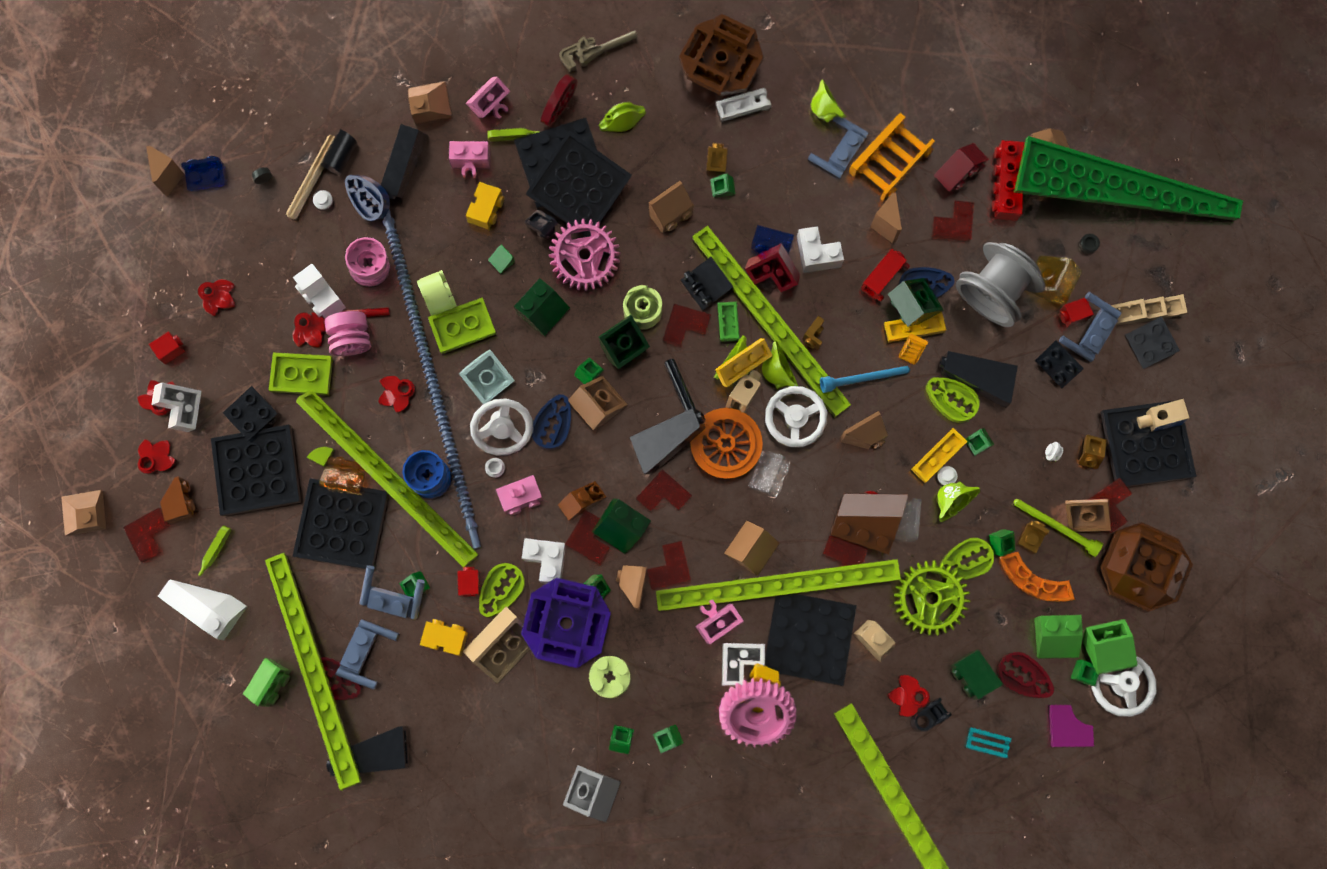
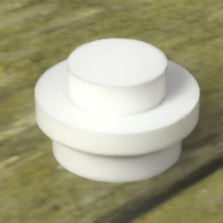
M319 191L313 197L314 205L321 210L328 209L333 201L331 194L327 191Z
M1058 442L1049 444L1045 450L1046 459L1058 461L1063 454V447Z
M491 458L485 464V471L490 477L497 478L504 473L505 465L501 459Z
M944 466L939 469L937 479L942 485L955 483L957 472L950 466Z

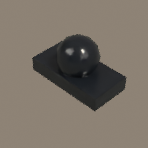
M536 210L525 220V224L544 239L554 235L555 226L558 224L555 218L540 210Z

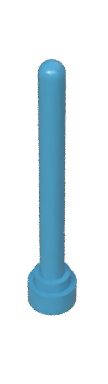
M902 366L837 379L830 376L821 377L820 388L823 393L832 392L837 386L907 374L910 372V367Z

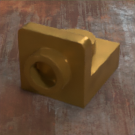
M713 143L712 146H708L707 170L726 172L727 148H724V144Z
M820 316L815 319L802 338L807 346L812 349L815 347L817 350L823 342L816 337L823 331L824 327L822 325L825 321Z
M1087 434L1084 439L1083 454L1079 459V464L1098 469L1105 458L1106 440Z
M1031 521L1026 525L1017 545L1036 554L1044 537L1048 535L1050 530L1046 529V525L1039 521Z

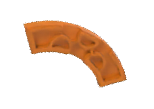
M1019 551L998 557L1000 565L1008 578L1028 595L1049 602L1075 600L1069 580L1051 581L1036 576L1025 565Z

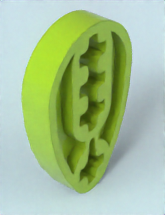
M938 377L931 378L926 384V391L931 402L950 421L964 423L972 419L978 412V395L969 386L953 379ZM935 383L939 384L938 389L933 391L932 385ZM952 394H954V395H955L954 399H955L956 401L962 400V401H963V403H962L963 406H961L960 408H958V407L956 406V405H957V402H956V401H954V400H953L952 402H949V401H948V399H949L948 396H951ZM970 405L972 412L967 414L964 412L965 407Z
M969 538L951 549L941 562H944L946 567L955 565L956 568L950 572L958 570L956 577L963 576V580H968L981 576L990 570L994 562V553L986 541L980 538ZM980 548L987 550L986 558L980 556L976 559L977 562L974 560L968 562V567L965 564L961 565L962 557L967 559L972 556L971 552L974 555L979 553ZM938 574L942 579H947V576Z
M502 563L489 571L481 588L479 598V611L484 617L491 618L498 615L505 607L509 608L521 596L525 588V578L518 567L513 564ZM514 569L516 577L509 579L511 585L503 588L504 595L496 596L497 592L495 589L497 587L501 588L503 585L501 580L508 578L506 572ZM495 599L492 605V608L494 609L493 612H488L486 614V609L484 608V605H490V603H492V601Z

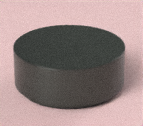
M263 167L255 170L251 177L255 184H262L272 178V174L269 168Z
M1086 234L1079 241L1080 250L1086 254L1094 253L1100 246L1099 238L1094 234Z

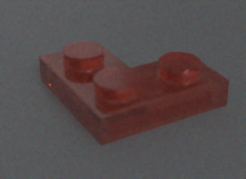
M955 200L952 218L934 216L932 237L970 241L972 238L974 202Z
M674 304L663 342L681 347L687 329L706 334L711 314Z
M662 469L636 497V500L650 513L663 499L667 500L679 511L692 495Z
M1120 477L1088 499H1110V533L1128 522L1116 505L1129 497L1132 492Z
M157 508L123 527L142 563L161 553L153 535L170 526L168 522H165L161 508Z
M585 510L565 545L600 565L610 547L593 538L595 534L592 531L600 518Z
M830 535L823 555L841 561L840 567L863 564L868 549Z
M682 541L662 545L666 565L647 569L651 590L691 581Z

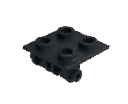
M709 257L691 272H685L683 274L684 277L681 279V282L702 310L733 288V285L712 257Z
M1162 316L1125 335L1143 369L1180 351Z
M1057 340L1035 360L1061 388L1066 386L1084 370Z
M253 386L246 390L223 412L248 441L268 423L270 425L275 423V416L278 414Z

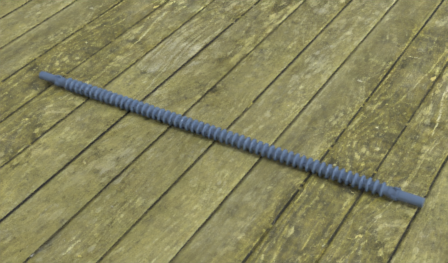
M389 210L382 222L387 229V239L390 240L388 244L391 245L390 249L393 250L391 252L394 255L392 259L395 260L394 265H397L395 269L398 270V280L401 281L399 285L402 286L401 290L404 291L402 295L405 296L403 300L406 301L405 306H408L406 310L409 311L408 316L411 317L409 321L412 322L411 327H414L412 329L415 332L413 336L416 337L415 342L418 343L416 347L419 348L418 353H421L419 355V358H422L420 362L424 364L422 365V368L425 369L423 373L426 374L425 379H428L426 384L429 385L428 389L431 390L429 392L432 395L430 399L434 401L432 403L435 406L433 410L436 411L435 416H438L436 421L439 422L438 427H441L439 432H442L441 437L444 438L442 442L445 443L444 448L447 449L445 451L448 454L446 458L450 460L448 462L451 465L449 469L453 471L451 472V475H454L452 480L455 481L454 486H457L455 491L458 492L457 497H460L458 500L461 503L460 508H463L461 513L464 514L463 519L466 520L465 528L466 531H469L473 549H478L481 547L476 530L478 525L473 519L475 514L471 512L473 511V508H470L472 503L469 502L470 497H467L469 492L466 491L467 486H464L466 481H463L464 475H461L463 470H460L461 465L458 464L460 459H457L458 454L455 453L457 449L454 448L455 443L452 442L454 440L451 437L453 433L449 431L451 430V427H448L450 422L447 421L448 416H445L447 411L444 410L445 406L442 405L444 401L441 400L442 395L439 394L441 392L438 389L439 384H436L438 382V379H435L437 374L433 373L435 369L432 368L434 364L431 363L432 358L429 357L431 355L428 352L429 347H426L428 345L425 342L427 338L424 337L425 332L422 331L424 329L421 326L422 321H419L421 317L418 316V306L415 305L417 301L414 300L415 296L412 295L414 291L411 290V280H408L410 276L407 274V265L404 264L405 260L402 259L404 258V255L401 254L403 250L400 249L401 244H398L400 242L397 239L399 235L396 234L397 229H394L395 221L394 218H391Z

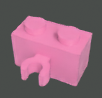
M492 77L466 104L478 117L484 118L493 109V115L500 119L501 116L498 113V109L502 108L503 111L507 112L508 108L499 102L510 90L498 77Z
M450 141L449 161L452 168H462L463 178H466L467 171H472L473 178H476L477 172L475 168H490V147L488 142Z
M534 475L496 489L506 514H518L522 508L527 506L533 508L540 505V501H543Z
M709 600L711 604L709 611L704 606L700 607L701 612L709 617L695 627L707 644L713 643L743 622L733 604H727L719 611H716V603L713 600Z

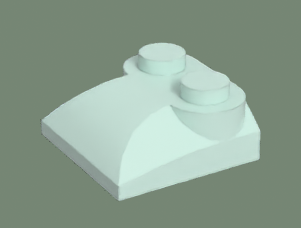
M491 350L480 355L459 373L482 404L489 402L515 381Z

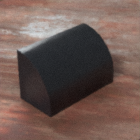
M340 129L332 140L320 165L341 176L357 145V141L350 134Z

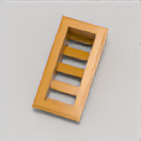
M910 334L899 353V358L915 365L928 342L916 335Z

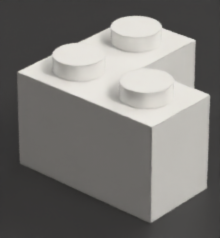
M818 226L798 230L797 241L803 273L840 268L842 266L844 258L841 242L821 245Z
M310 264L293 277L297 282V285H295L296 289L308 304L313 303L315 305L312 309L318 317L323 316L327 318L346 308L313 264Z
M162 382L154 386L151 405L171 409L169 429L189 432L196 429L202 391Z
M524 538L522 559L526 562L541 563L539 577L541 584H547L555 578L562 579L566 545L560 542Z
M723 643L722 686H736V683L743 685L744 666H755L756 663L764 666L765 644Z

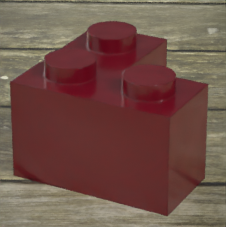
M972 143L959 148L934 176L949 192L955 189L958 191L966 184L964 180L968 176L972 177L975 173L979 174L986 167L985 163L989 159Z
M782 243L748 259L745 267L754 285L772 277L780 292L798 285L801 276Z

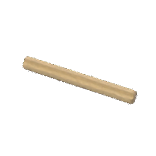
M329 135L286 212L289 218L297 219L324 169L320 163L335 136Z

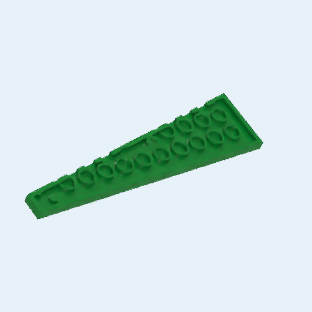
M1028 136L1025 140L1014 193L1229 220L1240 219L1243 200L1031 136Z

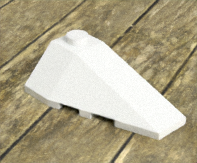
M169 580L158 595L159 598L198 627L219 640H225L248 607L231 595L174 580Z

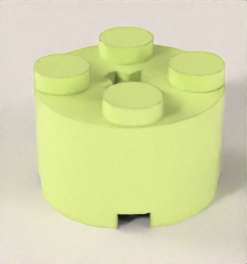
M442 270L417 280L431 316L457 307L453 296H451L452 293L449 285L445 282L446 278Z
M645 285L633 287L628 291L623 301L624 317L632 315L640 329L652 328L660 321L662 316L661 296L656 290Z
M614 656L602 657L590 669V685L598 695L604 698L612 699L619 697L626 692L630 685L631 674L629 668L620 658ZM610 672H613V676H615L616 679L611 680L610 683H607V679L604 678L605 675H609Z

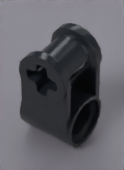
M940 697L929 703L911 718V726L915 731H928L952 716L941 703L942 699ZM920 716L926 720L924 728L918 725L917 720Z

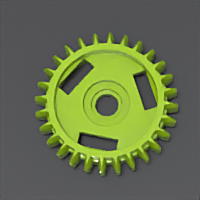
M935 560L932 561V566H929L928 561H924V567L917 563L916 570L910 566L911 573L903 572L906 578L905 580L902 578L899 580L902 586H895L900 590V593H894V596L899 597V600L895 601L894 604L901 606L896 611L904 613L900 619L907 618L908 620L905 623L907 626L913 623V631L920 627V634H923L926 629L929 636H931L932 630L938 636L940 629L946 634V627L948 626L954 630V622L959 625L961 624L958 617H966L961 613L962 610H969V608L964 606V603L970 602V600L965 598L970 592L963 590L968 585L960 583L964 577H956L958 570L951 573V565L944 569V562H941L939 567L936 566ZM927 572L947 576L946 583L927 579ZM935 592L938 595V601L935 604L927 602L926 596L928 593ZM907 594H912L917 613L912 615L905 598ZM953 603L956 609L942 622L938 617Z

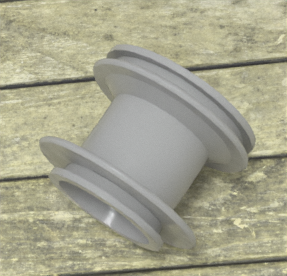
M988 242L984 244L983 252L989 263L980 274L969 271L962 272L959 277L960 279L956 282V288L962 298L982 316L998 325L1011 327L1022 317L1021 311L1015 303L1025 290L1033 293L1043 292L1045 283L1041 276L1040 268L1023 251L1010 244Z

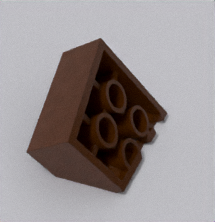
M844 493L831 528V535L889 555L904 513L908 494Z

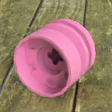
M368 237L359 238L353 241L346 249L345 260L351 277L358 284L367 287L376 286L382 283L389 275L390 265L386 250L379 241Z
M340 312L325 318L326 334L331 336L328 338V344L330 345L329 353L331 355L351 356L366 352L371 348L369 334L364 332L367 330L368 325L366 315L363 312Z

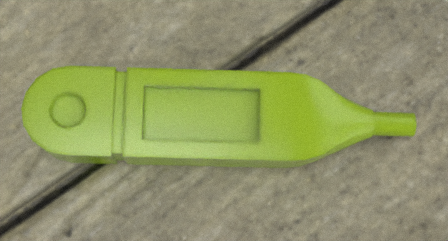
M525 128L488 131V140H515L539 131H530Z
M225 525L220 528L202 560L199 576H202L204 571L214 563L231 533V528Z

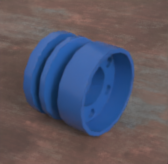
M421 450L414 452L403 465L402 474L404 481L415 493L423 498L433 499L440 497L451 484L452 476L450 469L432 451Z

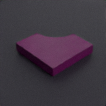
M1049 705L1051 747H1094L1093 726L1079 721L1074 715L1071 705Z

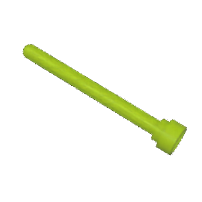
M1020 499L1014 500V506L1085 546L1090 555L1096 557L1102 549L1103 543L1097 539L1095 541L1093 539L1089 540Z

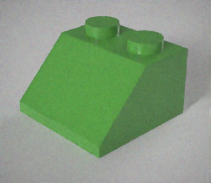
M1081 615L1038 616L1034 618L1037 659L1079 658L1083 639Z

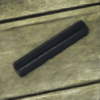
M672 358L665 361L666 369L684 410L695 409V405L675 360Z

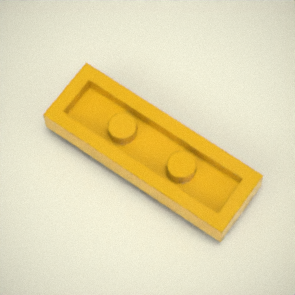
M942 312L914 326L907 327L901 319L884 323L888 343L906 340L910 334L923 337L946 332Z
M760 338L716 368L715 371L722 385L728 387L773 355L765 339Z
M952 428L911 470L926 483L968 441Z

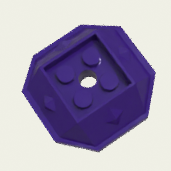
M555 578L531 593L521 635L536 659L578 668L602 652L611 612L596 587ZM561 619H570L571 627L563 629L560 625Z

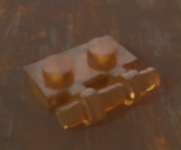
M337 456V458L329 457L328 464L334 465V468L325 467L319 480L320 486L359 493L365 480V474L359 472L360 470H365L355 460H345L344 457ZM345 467V468H350V469H352V470H351V471H349V470H343L342 468Z

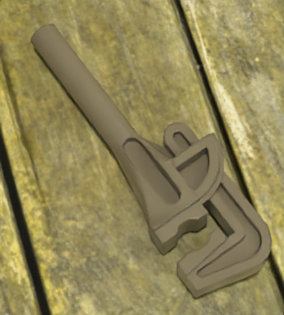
M632 31L601 45H595L593 37L586 39L583 36L578 43L560 51V60L569 72L575 71L577 69L573 55L576 54L581 67H584L601 53L637 38V34L635 31Z

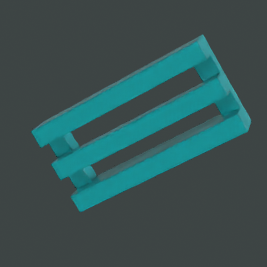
M970 727L965 748L1008 758L1007 753L1012 738ZM973 733L1003 740L1005 743L1003 745L973 737ZM975 741L1003 749V752L971 745V742Z

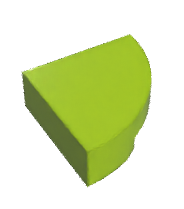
M320 447L310 452L307 458L326 467L335 450L329 447Z

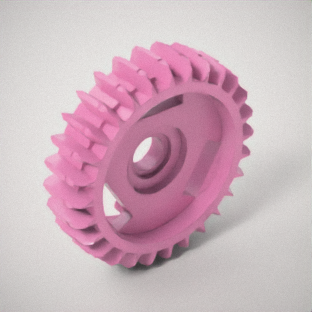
M582 219L581 224L574 220V226L568 222V229L566 230L564 227H561L562 234L555 233L558 240L552 239L551 241L555 246L549 247L551 251H554V253L549 254V258H554L550 265H556L553 272L559 271L560 273L557 278L564 277L563 284L569 281L570 288L577 284V290L582 285L585 291H587L588 285H591V288L594 290L596 283L602 287V280L606 283L609 282L606 277L607 275L610 277L614 276L611 269H618L614 263L620 262L619 259L615 258V256L620 255V252L615 251V249L619 248V244L613 245L617 238H610L612 231L606 233L605 225L599 228L600 222H597L595 226L592 225V219H590L588 224H585L584 219ZM590 231L591 236L573 240L571 238L572 233ZM582 249L590 251V257L586 260L581 259L579 256V252ZM603 252L609 253L610 256L605 270H598ZM566 259L578 274L574 277L570 275L561 262Z
M752 678L750 683H747L746 680L743 681V685L736 683V689L730 687L729 692H725L719 708L720 722L726 735L731 734V740L737 738L738 744L745 742L746 747L748 744H753L754 748L756 745H761L763 748L764 744L767 743L771 747L773 741L779 744V738L785 740L786 734L790 735L791 729L795 725L794 722H796V706L790 692H785L784 686L779 688L777 682L772 685L770 679L767 683L763 682L762 678L759 682H755ZM775 705H779L782 708V718H778ZM755 707H760L763 709V711L760 713H755L752 711V709Z

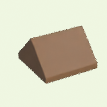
M146 146L152 182L165 196H168L181 180L184 172L173 159L152 146Z
M892 193L877 211L871 224L873 230L891 243H896L902 230L896 193Z
M1110 499L1065 501L1068 526L1071 530L1075 532L1111 531Z
M746 521L724 554L758 576L780 543L765 529Z

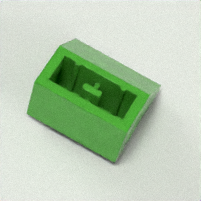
M1125 619L1086 627L1082 642L1098 675L1138 665L1134 638Z
M264 658L243 695L257 706L269 707L277 701L279 697L278 691L289 681V673L291 671L272 659Z

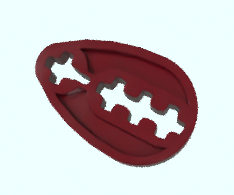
M569 74L561 78L544 108L540 122L550 127L558 119L574 95L577 87L576 78Z
M1013 652L1005 655L999 661L997 676L1006 689L1030 698H1048L1053 695L1054 686L1049 675L1029 655L1022 652ZM1011 661V667H1020V672L1022 674L1029 673L1028 677L1031 680L1023 682L1024 678L1021 675L1015 677L1013 670H1005L1004 662L1008 663ZM1035 683H1037V684H1039V685H1045V684H1046V685H1047V686H1046V689L1048 690V693H1047V692L1041 693V690H1042V689H1041L1038 685H1036Z
M321 657L325 673L327 671V676L334 678L340 667V662L332 658ZM337 676L338 685L334 684L331 686L332 683L328 681L334 700L356 699L362 693V686L342 677ZM355 684L357 692L349 695L350 691L343 687V685L353 686Z

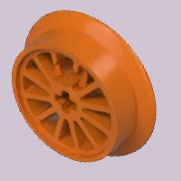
M719 408L705 414L706 422L704 424L706 428L690 441L691 452L697 464L705 472L718 478H735L750 471L759 460L763 445L762 435L756 422L746 413L733 408ZM725 423L733 424L729 434H726ZM735 427H740L743 431L733 437L732 434ZM711 431L719 432L720 437L717 440H713L709 437V433ZM742 435H747V441L736 442ZM703 439H706V441L711 445L704 446L702 444ZM727 441H729L730 447L726 446L725 448H723V442L726 443ZM749 445L750 447L748 451H744L736 446ZM717 449L709 456L704 452V450ZM733 451L745 455L746 458L740 461ZM718 453H721L716 464L710 460ZM729 454L732 455L738 464L730 465ZM723 455H726L727 467L720 466Z

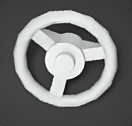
M789 386L779 390L770 398L765 409V423L770 434L778 442L789 447H804L814 443L823 435L827 426L828 411L823 400L814 391L803 386ZM790 394H802L811 398L815 404L807 408L801 405H791L788 407L780 400ZM774 408L785 417V424L790 429V438L783 436L776 429L773 422ZM819 411L820 422L816 431L809 437L799 439V429L807 423L810 416Z
M494 399L483 404L474 413L470 423L471 436L475 444L486 453L496 456L510 455L521 450L529 442L533 433V419L528 409L519 402L509 399ZM500 407L499 411L492 414L491 420L478 431L481 417L488 410ZM510 407L522 414L525 420L523 436L517 431L508 414ZM490 435L498 439L510 437L517 444L508 448H495L486 444L482 439Z
M1136 656L1138 665L1133 667L1131 671L1119 672L1115 675L1100 674L1095 687L1091 686L1097 702L1106 711L1117 716L1133 717L1144 713L1152 705L1157 693L1156 678L1151 667L1138 656ZM1144 671L1148 679V693L1145 700L1137 706L1136 690L1140 684L1138 677ZM1100 683L1111 685L1112 690L1117 695L1125 697L1128 709L1118 708L1110 704L1103 697Z

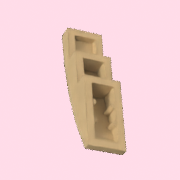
M1184 294L1167 298L1163 296L1149 300L1139 299L1111 305L1121 312L1120 317L1117 318L1118 322L1116 325L1148 322L1161 316L1163 319L1187 315L1188 313Z

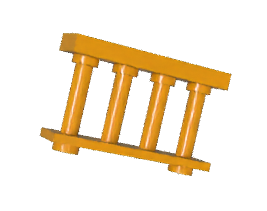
M899 113L854 161L849 170V174L853 177L858 173H863L884 191L880 198L882 201L890 197L892 193H895L899 183L924 156L928 158L934 150L932 148L935 142L934 139H931L925 145L904 128L905 125L903 123L906 117L902 113ZM895 133L901 134L920 150L915 158L892 141L893 138L891 137ZM883 146L891 149L908 163L902 172L880 154L879 150ZM870 160H876L896 177L890 185L868 168L867 163Z

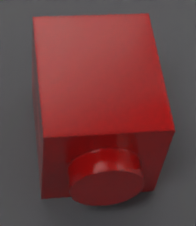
M1085 297L1065 304L1059 310L1060 319L1066 324L1067 328L1087 321L1094 315Z
M169 331L149 344L157 358L165 365L185 352L182 348L184 343L178 335L174 336Z
M464 567L463 571H457L458 596H480V571L475 570V567Z

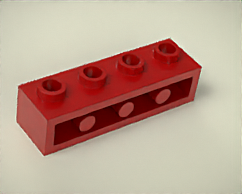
M1002 140L999 146L995 148L994 158H997V165L994 166L996 182L993 185V194H996V199L992 204V212H995V219L1018 221L1022 215L1023 194L1014 193L1025 142Z

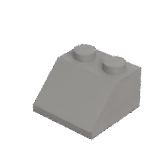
M577 765L563 805L590 818L606 822L621 782Z

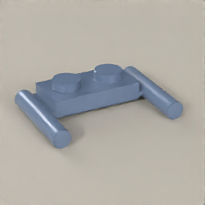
M835 117L833 119L834 122L848 129L828 162L813 153L809 155L808 160L841 178L869 132L845 118Z
M1088 292L1085 299L1101 309L1098 311L1079 345L1065 336H1061L1059 342L1089 362H1092L1118 322L1117 318L1120 317L1121 312L1091 292Z
M368 565L359 603L361 605H368L367 608L403 618L408 616L411 619H417L425 581L417 580L413 598L378 587H372L375 567Z
M361 619L340 662L336 676L374 690L377 682L360 676L359 673L377 634L397 641L399 633Z

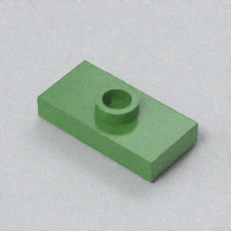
M737 302L717 303L720 342L739 341Z

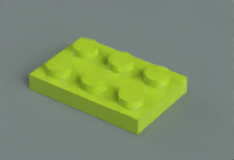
M483 297L428 317L441 354L496 335Z
M273 353L269 391L274 393L305 394L313 390L317 395L329 396L333 357L327 355Z

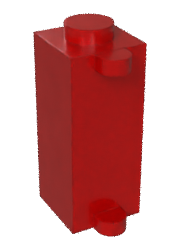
M891 249L866 278L861 289L873 299L882 301L884 296L881 293L902 268L909 269L910 265L906 262L905 256L900 251Z

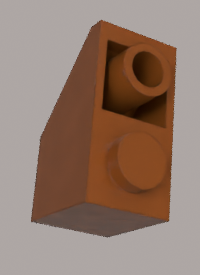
M179 476L174 477L160 501L164 520L170 524L195 517L193 513L195 505L188 494L190 492L189 483Z
M596 481L570 492L558 506L570 521L604 500L606 495Z

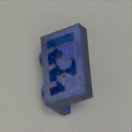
M208 156L205 159H190L187 162L181 163V167L185 171L188 191L227 185L224 163L219 157Z
M757 225L751 249H754L757 253H763L782 243L789 255L794 235Z

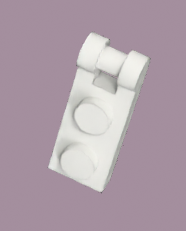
M761 88L717 101L716 106L721 121L759 110L770 109L772 105L770 100L767 99L766 89ZM755 99H760V102L756 103Z

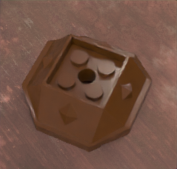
M720 14L695 26L679 55V60L688 80L719 95L745 92L748 89L763 61V53L755 29ZM723 58L725 61H718L717 59Z
M1140 522L1115 531L1100 568L1110 596L1140 610L1150 612L1179 601L1193 564L1178 538ZM1145 561L1150 562L1151 570L1145 568Z

